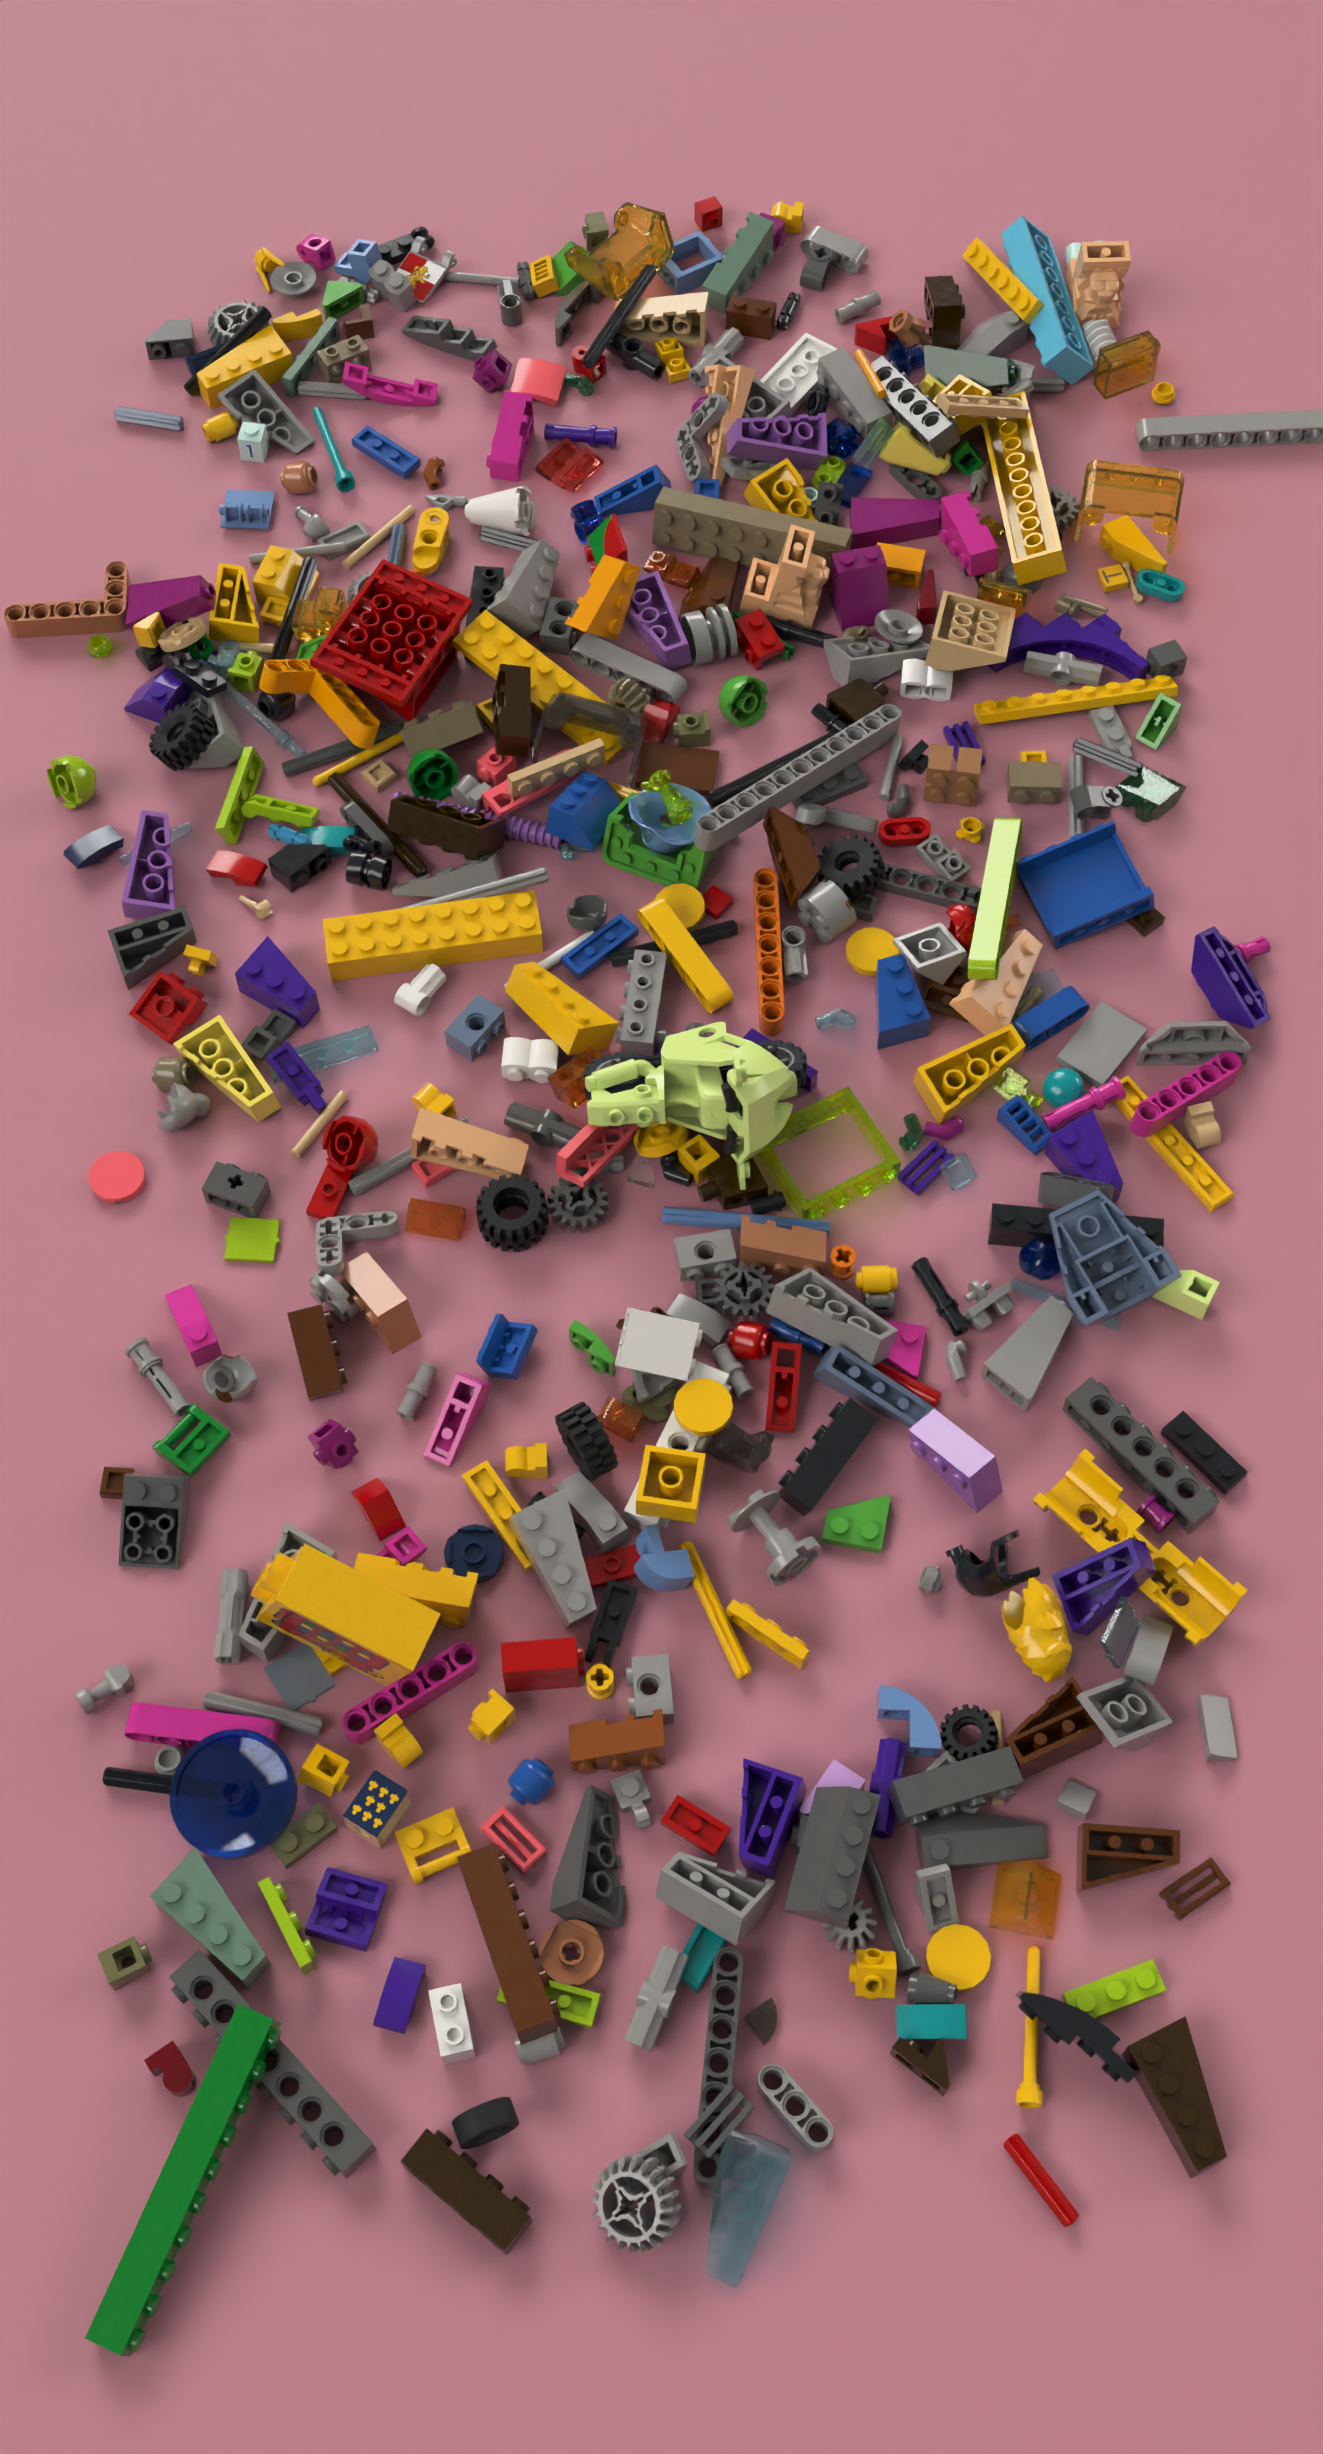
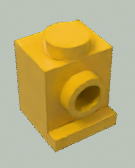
M700 1134L692 1139L688 1138L677 1149V1160L689 1173L693 1174L697 1185L708 1179V1166L720 1159V1155Z
M493 1688L488 1692L489 1701L487 1703L481 1702L472 1712V1724L467 1728L477 1740L485 1739L490 1745L516 1719L515 1708Z
M317 1743L303 1764L297 1783L300 1785L305 1783L331 1797L335 1790L341 1792L350 1777V1775L346 1774L350 1761Z

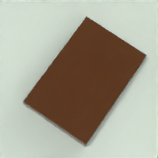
M644 741L635 787L646 789L659 782H672L688 787L702 796H707L708 793L713 791L719 751Z

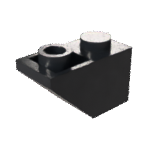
M287 844L268 858L271 875L292 893L299 887H303L316 874L326 870L331 864L329 847L325 844Z

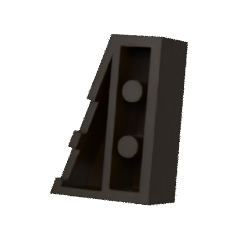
M953 276L925 277L924 304L926 318L932 324V327H929L928 330L929 336L932 335L931 346L957 350L960 347L961 319L965 318V304H962L959 286L954 283Z
M500 664L491 701L496 755L526 758L529 747L532 748L534 745V732H531L533 722L531 715V667Z

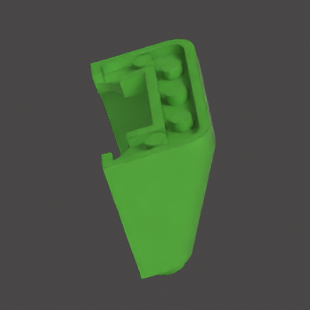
M631 792L608 816L602 846L604 861L610 866L665 886L684 883L697 888L720 846L712 851H703L698 849L693 842L672 854H661L647 848L641 837L640 825L631 818L629 813L628 800L637 794ZM660 821V823L665 827H675Z

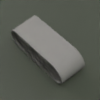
M814 226L800 244L802 252L808 257L815 246L823 245L831 250V258L828 264L851 274L856 273L869 256L867 247L862 243L820 226Z
M1144 1614L1123 1674L1153 1686L1174 1626Z
M777 2064L764 2066L759 2072L757 2081L760 2095L809 2151L820 2153L827 2150L831 2145L834 2134L831 2122L784 2068ZM768 2075H776L780 2078L782 2085L776 2090H770L765 2087L763 2083L764 2078ZM799 2101L804 2107L803 2114L799 2116L790 2115L786 2110L788 2102ZM816 2126L823 2128L827 2133L826 2140L820 2143L814 2142L809 2137V2130Z

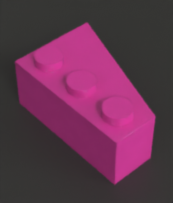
M504 391L496 431L492 439L491 453L488 452L486 466L490 467L491 478L519 482L535 431L533 397L531 394Z
M964 491L941 498L942 530L939 531L941 543L945 544L949 549L952 557L955 556L959 561L961 568L965 569L973 577L998 570V546L987 525L981 526L977 516H980L978 508L972 509L969 491Z

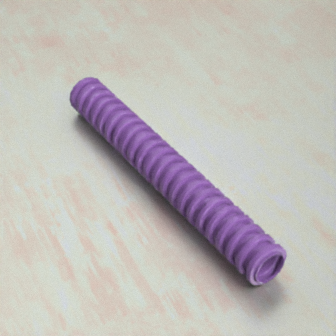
M397 791L392 799L402 796L401 792ZM434 800L437 802L438 808L439 806L448 805L446 801L440 803L439 800ZM460 804L457 806L460 807V813L479 811L478 808L471 810L469 806L465 808ZM481 810V812L486 813L485 818L496 820L498 817L492 811L487 813L486 810ZM509 815L504 816L507 818L505 837L508 836L510 840L516 838L517 841H521L523 839L525 843L531 841L533 845L539 843L540 846H545L546 844L548 848L555 846L557 850H560L563 846L564 839L546 833L547 823L541 825L539 821L533 823V820L526 822L525 818L518 820L516 816L512 818Z

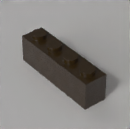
M426 2128L402 2158L401 2164L501 2252L507 2255L532 2223L531 2217L527 2214L530 2208L517 2196L510 2200L501 2191L504 2185L494 2176L488 2174L485 2178L475 2170L479 2164L463 2151L460 2156L450 2148L453 2142L441 2131L437 2130L433 2134Z

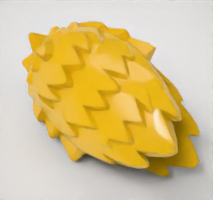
M1029 1578L1028 1589H1023V1597L1011 1590L1007 1600H1003L1001 1606L1003 1622L1009 1634V1640L1016 1647L1015 1651L1020 1654L1026 1666L1032 1670V1674L1041 1676L1044 1682L1052 1683L1059 1676H1065L1066 1667L1071 1660L1072 1645L1069 1642L1061 1602L1047 1584H1041L1035 1578Z

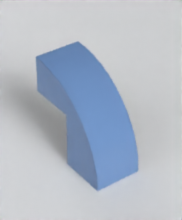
M879 1685L877 1692V1719L908 1720V1756L939 1758L942 1749L940 1733L934 1718L927 1708L918 1699L903 1690Z

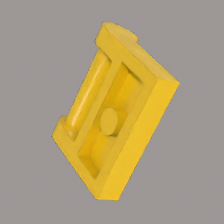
M453 1807L394 1832L415 1885L424 1882L423 1878L458 1864L457 1856L471 1852ZM455 1843L458 1844V1850L421 1866H418L416 1860Z

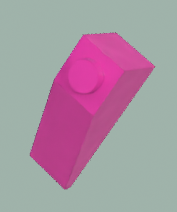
M192 1284L166 1294L165 1298L195 1367L223 1356Z
M456 1373L424 1451V1456L451 1467L482 1411L492 1386L491 1383L468 1373Z

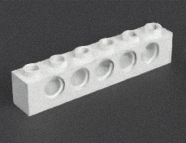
M696 1362L693 1376L689 1377L687 1383L694 1379L707 1378L719 1382L731 1394L732 1386L729 1385L728 1373L701 1362ZM673 1409L656 1446L673 1449L677 1445H683L687 1448L685 1451L703 1452L709 1436H697L693 1432L681 1428L675 1419ZM638 1481L624 1509V1522L642 1530L645 1525L657 1524L659 1531L661 1526L666 1528L670 1519L636 1514Z

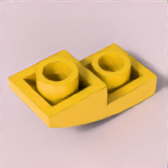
M315 309L298 317L292 311L273 319L272 324L282 341L315 336L319 327L323 325L320 311Z
M676 337L665 338L662 341L654 342L658 358L666 363L664 373L668 381L673 383L688 379V372L691 368L684 358V350Z

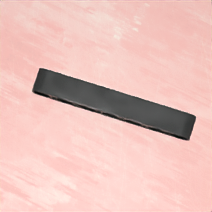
M733 1947L720 1949L714 1959L698 2118L709 2106L706 2102L708 2094L712 2092L721 2093L729 2083L732 2084L743 1973V1957ZM724 1959H732L737 1963L738 1967L732 1972H725L719 1964ZM723 1991H727L733 1995L734 2001L730 2005L724 2006L717 2001L716 1996ZM723 2024L730 2028L731 2034L726 2039H719L714 2036L713 2029ZM721 2058L726 2061L728 2068L722 2073H715L711 2070L709 2064L713 2059ZM731 2095L697 2131V2138L702 2135L705 2128L709 2127L729 2105ZM729 2116L718 2127L721 2133L728 2127ZM707 2141L704 2143L707 2148L713 2144V2142ZM726 2141L710 2159L695 2147L693 2175L700 2186L712 2188L722 2180ZM705 2161H710L717 2166L718 2172L715 2176L706 2178L700 2174L699 2166Z

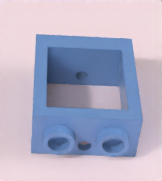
M697 231L654 250L653 265L657 274L676 295H681L702 286L716 263H721L723 254L720 251L718 252L709 238H706L701 231ZM697 252L706 260L684 271H681L675 264V262Z

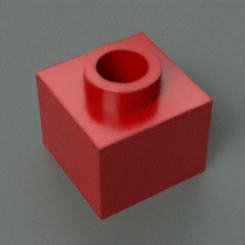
M715 196L695 202L694 221L702 232L722 226L723 207Z

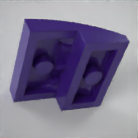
M327 1867L316 1893V1902L305 1927V1935L367 1952L383 1906L388 1884Z

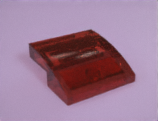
M565 437L536 465L535 471L558 487L575 493L604 464V461L589 448L585 447L581 450Z

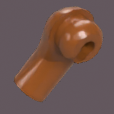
M436 456L428 460L423 471V476L429 489L432 491L439 489L440 482L436 473L443 471L441 467H445L444 460Z

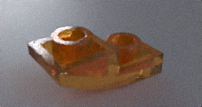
M656 550L652 552L643 565V569L647 573L658 571L662 581L688 590L700 574L699 566L677 562L675 554Z

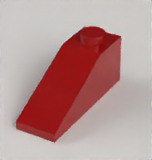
M772 1342L765 1430L795 1432L802 1343Z

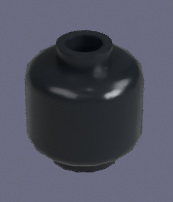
M262 691L257 702L258 710L263 717L271 721H279L294 712L296 696L291 692L269 694Z

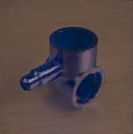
M897 338L891 340L893 348L889 351L888 362L892 360L900 373L905 372L909 377L910 372L925 366L924 352L918 344L906 348Z
M593 500L580 502L570 509V516L575 520V533L583 544L588 543L587 537L604 521L602 515L597 512Z

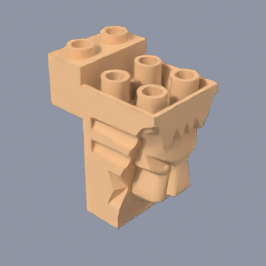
M1129 241L1082 242L1078 258L1070 259L1066 272V286L1081 327L1088 321L1103 319L1109 322L1110 328L1120 327V302L1123 299L1122 290L1125 287L1124 276L1129 270L1131 262Z
M791 524L778 564L753 558L738 612L746 615L762 609L765 615L767 614L786 621L790 619L793 620V623L812 628L822 588L828 580L830 569L826 567L827 562L825 558L811 553L815 531Z

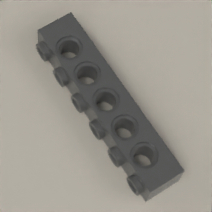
M880 356L871 363L872 368L887 392L886 396L882 399L892 411V415L902 425L911 429V433L936 458L961 441L957 433L959 427L952 417L948 419L939 406L935 407L928 394L924 396L916 383L911 384L906 373H900L892 360L888 362L883 356Z
M1090 1377L1066 1397L1062 1410L1149 1496L1155 1494L1157 1501L1169 1512L1173 1511L1176 1513L1174 1520L1188 1534L1215 1512L1219 1500L1214 1491L1208 1486H1203L1195 1478L1194 1472L1187 1465H1182L1174 1457L1173 1452L1168 1446L1160 1444L1152 1436V1432L1145 1424L1136 1421L1131 1416L1130 1410L1123 1403H1118L1110 1395L1108 1388L1104 1384L1097 1383ZM1093 1409H1101L1106 1414L1099 1415ZM1121 1429L1125 1431L1127 1435H1118L1114 1430ZM1135 1450H1144L1148 1456H1140ZM1163 1470L1167 1472L1170 1477H1162L1157 1473V1471ZM1178 1492H1187L1191 1496V1498H1183L1179 1495Z

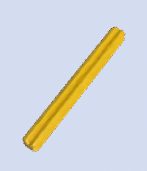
M687 1541L680 1544L678 1550L687 1549L695 1575L692 1580L693 1586L736 1678L742 1679L751 1674L750 1664L693 1543Z

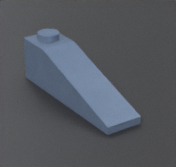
M838 1344L825 1352L812 1375L835 1391L910 1428L934 1409V1406Z

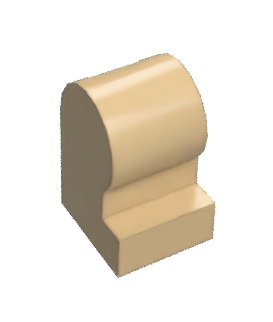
M1211 1101L1187 1106L1183 1118L1189 1137L1196 1149L1217 1145L1221 1142L1220 1128L1214 1119V1108Z

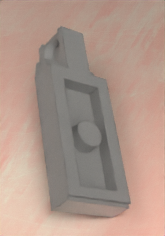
M1113 705L1090 710L1088 719L1102 747L1133 758L1131 753L1133 751L1132 742Z

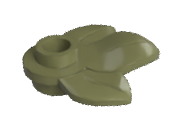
M633 1381L632 1386L624 1390L622 1402L625 1409L630 1413H641L647 1420L652 1422H664L669 1419L665 1407L674 1402L678 1391L672 1386L646 1402L638 1403V1399L634 1398L637 1395Z

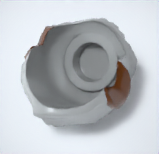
M225 1354L213 1360L202 1375L203 1385L210 1397L224 1403H230L245 1397L256 1385L258 1378L248 1360L240 1355L232 1357Z

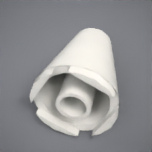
M518 486L470 499L465 506V517L474 525L486 526L519 536H529L530 533L527 531L528 529H533L535 518L534 501H529L528 494H532L528 486Z

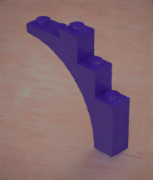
M1026 612L1014 620L1006 661L988 666L996 673L1012 664L1026 660L1028 651L1054 656L1058 652H1069L1076 658L1087 659L1105 665L1123 674L1130 680L1136 678L1144 680L1146 679L1149 663L1146 662L1144 657L1138 655L1130 648L1126 641L1120 639L1122 628L1106 614L1101 615L1082 628L1067 613H1064L1043 627L1037 619H1034Z

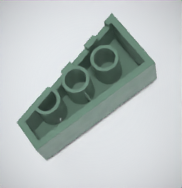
M194 1847L150 1895V1898L163 1913L249 1989L271 1963L200 1853Z

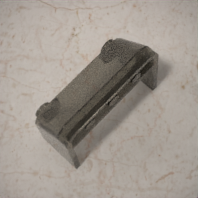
M565 692L553 694L547 702L540 719L532 747V763L536 764L538 762L547 728L561 729L568 722L617 735L618 742L623 748L634 751L626 786L632 788L648 730L647 718L639 712Z

